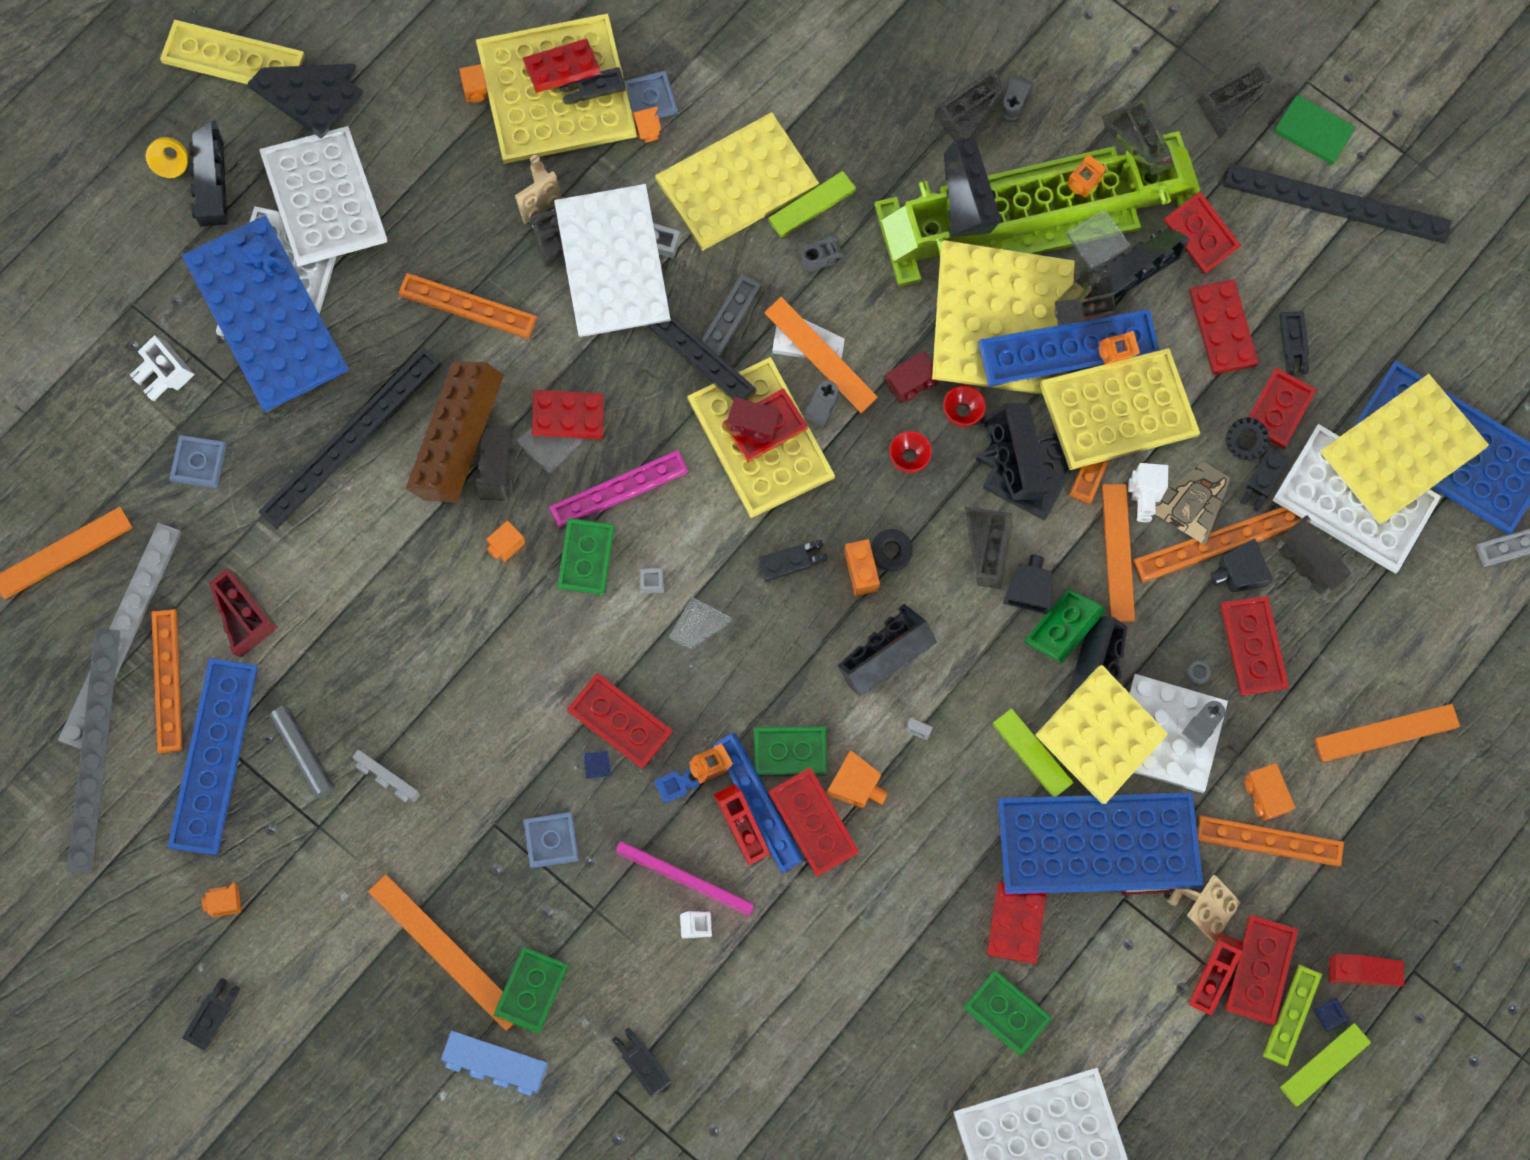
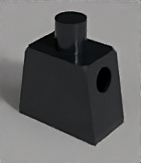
M1252 539L1224 555L1218 562L1220 570L1211 572L1213 584L1217 586L1227 583L1231 592L1266 587L1273 580L1256 539Z
M1030 555L1028 565H1018L1003 604L1043 614L1048 613L1051 606L1052 572L1042 569L1044 562L1042 556Z

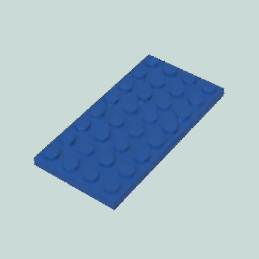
M266 215L182 255L264 412L349 371ZM258 234L274 249L275 255L272 257L278 258L283 266L280 269L277 265H271L269 269L273 272L272 277L266 274L263 264L257 268L241 250Z
M1395 360L1354 426L1423 377ZM1442 389L1486 440L1489 446L1432 488L1509 535L1514 531L1530 504V442Z
M1193 793L1113 795L1106 804H1101L1094 795L998 798L1005 894L1193 889L1203 887Z

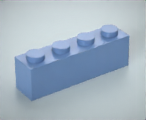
M451 1031L441 1058L446 1063L445 1068L460 1072L462 1068L470 1071L469 1076L483 1080L484 1076L494 1079L493 1084L503 1088H507L508 1084L518 1087L517 1092L527 1096H531L532 1092L539 1093L548 1067L547 1062Z

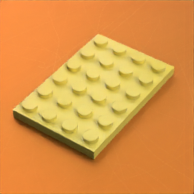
M772 112L655 175L659 186L701 251L804 196L819 186V182Z
M1169 348L1042 380L1039 383L1069 470L1197 437L1200 434Z
M771 357L738 372L757 391L747 401L758 403L784 388L801 414ZM714 384L687 396L695 415L750 518L835 478L809 427L806 431L747 463L723 425V422L728 419L733 401Z
M1427 374L1323 448L1320 453L1381 525L1485 450L1489 444L1431 375Z

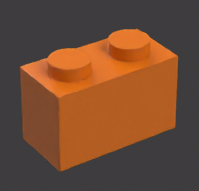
M869 539L845 544L844 554L855 597L878 592L880 582Z
M1277 763L1249 772L1245 776V788L1248 794H1252L1255 801V812L1258 817L1262 818L1263 822L1288 814L1295 809Z

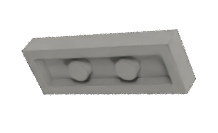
M357 750L352 757L355 763H357L355 767L365 775L370 772L376 777L375 781L385 789L390 786L396 790L394 795L402 801L407 802V800L415 803L420 796L416 789L360 750Z

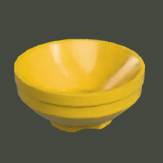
M161 137L154 140L147 148V164L157 175L165 178H175L186 170L189 159L188 152L179 141L169 137ZM167 147L173 148L177 156L173 158L168 157L164 149Z

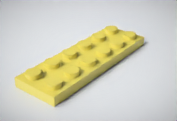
M174 20L160 60L164 64L248 84V81L263 67L302 66L305 54L303 51Z

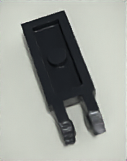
M620 67L600 71L601 74L559 86L562 92L574 91L576 88L579 90L578 92L565 95L562 98L564 104H575L580 100L585 101L626 91Z
M1304 311L1281 312L1279 318L1284 358H1286V371L1289 375H1294V358H1300L1302 375L1308 374L1309 348Z
M1269 447L1246 486L1247 490L1240 503L1245 505L1253 491L1260 495L1253 510L1258 512L1290 458Z
M822 540L812 541L806 545L801 544L758 557L765 581L803 571L828 560V556L825 553L808 558L807 552L822 548L824 546Z
M223 978L218 981L211 994L207 995L182 1039L203 1051H206L240 992V988L235 985L229 991L224 1002L217 999L227 984V980Z
M628 1027L624 1031L628 1039L635 1045L634 1048L627 1052L619 1038L615 1037L612 1041L623 1055V1060L650 1097L653 1098L672 1082L644 1043L640 1042Z

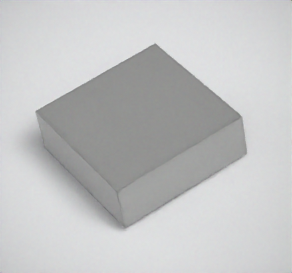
M663 568L639 569L640 594L664 593Z
M910 718L906 732L928 740L933 727Z

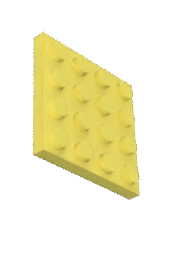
M1101 665L1094 670L1035 736L1101 804H1106L1168 733Z

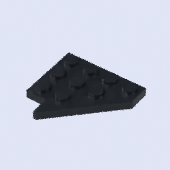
M355 64L263 67L248 81L247 86L321 139L363 94L362 89L347 80L355 71Z
M1057 433L1038 437L1050 492L1036 500H1013L1003 477L1004 468L1002 464L997 463L995 458L997 454L996 449L977 455V461L993 468L983 485V489L1046 521L1073 469L1069 470Z

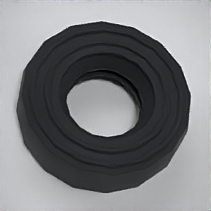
M887 529L880 532L874 537L871 544L875 564L885 571L895 572L903 569L909 564L913 555V546L910 538L904 532L897 529ZM894 542L899 545L901 553L897 558L890 559L883 554L882 548L886 543Z

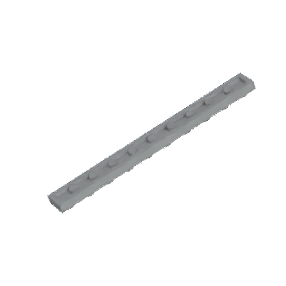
M161 523L156 525L109 630L120 631L115 679L182 534L180 530ZM90 672L58 739L60 743L81 750Z

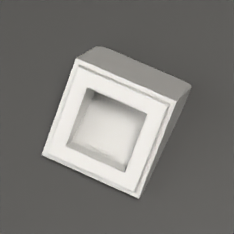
M688 911L680 915L682 938L712 936L710 912Z

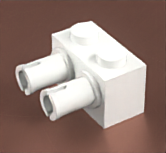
M153 336L138 351L144 358V362L130 373L133 380L141 385L154 371L156 372L158 378L144 390V393L153 401H156L168 387L179 390L195 375L168 342L157 336Z
M1140 463L1137 470H1133L1132 478H1129L1128 492H1132L1131 500L1138 501L1137 521L1150 522L1152 520L1151 515L1156 513L1155 504L1161 501L1168 488V465Z

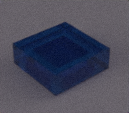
M608 751L584 753L586 779L611 776Z
M1337 997L1313 1009L1325 1031L1349 1020Z

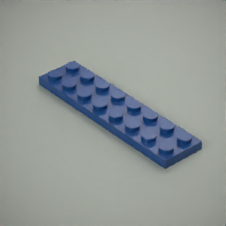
M1150 309L991 337L978 341L988 387L1105 365L1099 354L1098 342L1105 338L1134 331L1140 351L1139 354L1133 357L1160 351ZM1123 341L1115 343L1117 353L1125 351Z
M209 658L167 846L169 849L218 856L256 682L257 665Z

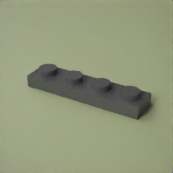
M742 274L701 340L718 356H721L761 289L760 283Z

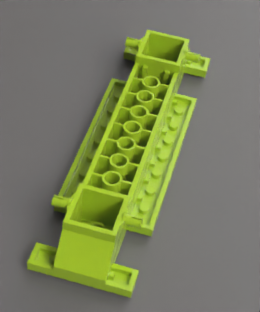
M1143 130L1139 133L1142 145L1138 148L1127 150L1126 154L1120 156L1117 155L1115 146L988 175L987 177L1002 220L990 234L950 238L951 222L948 220L950 207L946 192L948 185L941 186V194L931 193L928 181L921 182L919 187L922 196L915 200L906 201L905 206L900 208L897 197L876 201L874 205L898 287L921 282V275L916 261L940 256L941 243L944 240L1039 255L1140 231L1141 225L1136 213L1137 209L1167 204L1175 200L1178 207H1180L1200 192V187L1180 132L1160 135L1157 137V142H1152L1149 131L1145 130L1144 132ZM1089 154L1106 167L1103 179L1084 198L1082 195L1074 193L1067 183L1070 175ZM1086 170L1081 176L1088 181L1093 174ZM1145 179H1150V180H1152L1154 183H1153V184L1147 183V182L1145 181ZM933 230L936 234L930 235L926 231Z

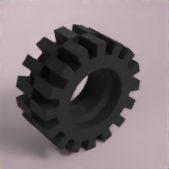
M1251 417L1240 418L1229 427L1226 435V444L1229 451L1241 460H1252L1260 457L1265 452L1269 443V434L1265 425L1258 419ZM1243 430H1252L1256 434L1257 442L1254 446L1245 448L1240 445L1238 436Z

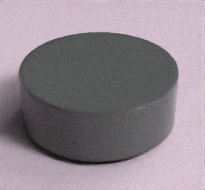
M1202 660L1192 662L1186 671L1187 679L1194 685L1205 684L1212 674L1209 664Z

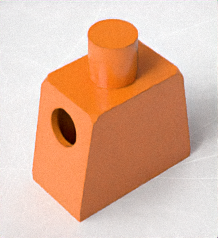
M849 751L831 783L827 795L864 808L869 798L882 805L889 792L877 786L881 774L854 752Z

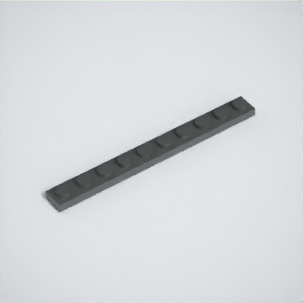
M95 628L67 872L92 874L120 640L119 630Z

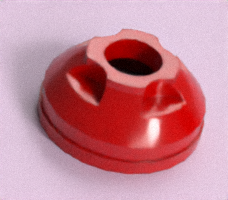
M961 385L952 388L947 393L943 402V410L946 418L952 424L959 427H971L977 424L984 416L986 402L979 390L968 385ZM960 405H965L969 408L970 413L967 416H960L956 408Z
M902 432L890 444V460L902 472H919L930 462L932 456L931 444L919 432ZM905 451H913L916 454V459L913 462L905 461L902 456Z

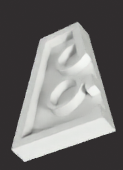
M803 319L842 359L845 339ZM776 326L772 353L807 358Z

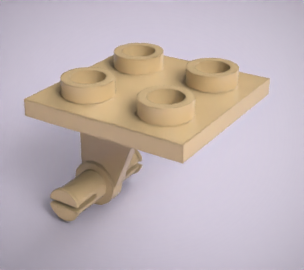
M538 155L530 157V169L534 183L515 195L522 220L525 224L537 219L548 209L555 207L554 200L563 199L556 174L553 171L548 174Z
M1215 875L1211 877L1202 893L1190 889H1174V892L1167 900L1169 904L1175 907L1182 896L1196 901L1187 916L1212 942H1216L1219 933L1223 932L1241 903Z

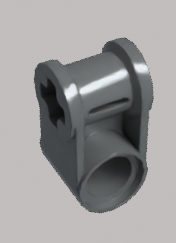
M1015 76L1010 77L1001 110V115L1005 120L1013 122L1020 118L1025 103L1029 98L1033 82Z
M829 236L823 240L806 245L803 248L800 261L802 268L808 272H813L843 262L846 259V254L840 249L838 236ZM812 255L816 257V259L809 260L807 256Z
M827 380L819 384L803 415L806 421L822 428L826 427L838 399V387L833 381ZM828 391H830L831 394H829L827 397H825L824 394H826Z
M1218 701L1208 702L1198 715L1194 716L1182 731V734L1201 748L1224 718V706ZM1215 710V716L1213 718L1209 717L1210 711Z

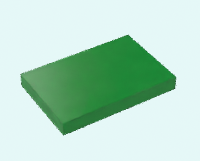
M1296 95L1274 133L1334 165L1356 127L1305 98Z
M568 518L557 589L605 596L615 524Z
M1068 588L1024 641L1027 646L1062 664L1106 610L1104 606Z
M826 726L754 727V767L758 775L796 776L811 767L815 776H827Z
M523 946L493 1016L540 1035L569 964Z
M995 969L963 1007L964 1010L1020 1057L1052 1020L1048 1013Z

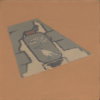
M1203 461L1166 490L1161 501L1155 504V514L1206 545L1231 478Z

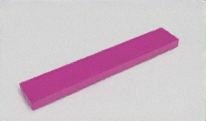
M679 450L551 505L549 508L558 528L561 529L567 526L568 518L582 520L688 473V469Z
M621 841L616 848L617 854L750 917L753 911V903Z

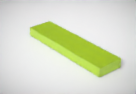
M842 171L769 217L768 222L782 239L854 193L856 187Z
M1012 708L993 722L992 725L1052 797L1059 796L1073 785L1074 782Z
M1300 964L1297 965L1262 1057L1285 1067L1288 1066L1320 982L1321 973Z
M1353 1023L1279 1088L1295 1107H1298L1371 1043L1370 1040Z

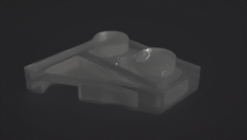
M691 597L669 636V640L691 651L732 622V617Z

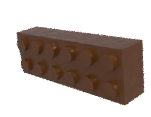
M452 362L405 489L424 501L458 502L504 376L501 372L487 362Z

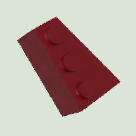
M227 568L209 582L217 610L220 612L224 624V631L228 636L232 654L240 658L243 657L278 628L236 572Z

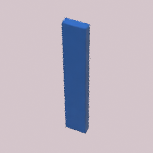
M731 733L715 743L714 747L722 743L733 765L727 772L733 783L742 791L761 835L781 873L803 862L804 858L737 734Z

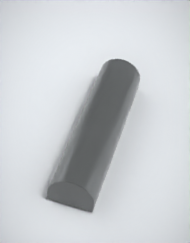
M283 705L275 709L270 714V718L315 797L320 799L336 791L292 711Z

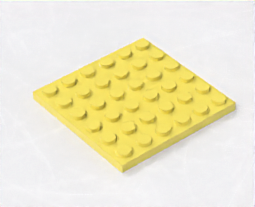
M608 14L476 40L504 164L530 159L532 155L541 157L637 137L627 91L585 101L580 100L575 104H564L562 98L565 95L578 92V88L574 91L562 92L559 87L536 93L523 62V57L587 38L599 64L600 71L620 67L621 70Z
M944 240L941 243L932 379L988 387L978 345L979 340L1071 323L1075 261ZM1068 372L991 387L1043 395L1039 385L1042 380L1066 375Z

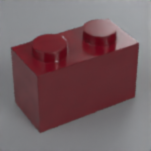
M923 350L887 372L884 382L898 402L902 403L905 400L907 402L913 400L919 395L918 392L925 388L926 390L933 388L938 383V380L932 379L933 361L927 352Z
M734 397L726 422V431H729L730 434L736 437H743V435L751 437L758 443H772L780 417V409Z

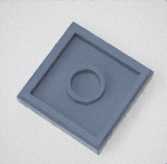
M666 70L624 81L632 112L659 106L655 115H658V118L678 113Z
M179 435L169 480L176 483L218 488L227 446L226 442Z
M572 812L523 819L530 869L579 861Z

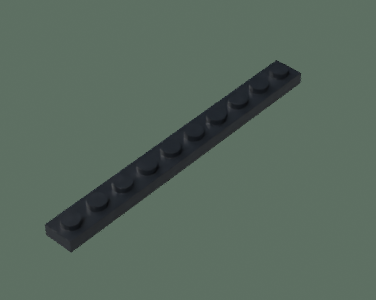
M1232 163L1229 165L1224 184L1226 188L1443 244L1448 239L1452 221Z
M423 348L258 513L277 530L441 366V362Z

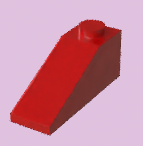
M733 784L713 794L721 814L747 864L750 865L770 855L742 791Z
M1222 932L1219 933L1190 999L1189 1006L1212 1016L1242 955V941Z
M1335 954L1329 958V983L1403 987L1404 961L1363 955Z

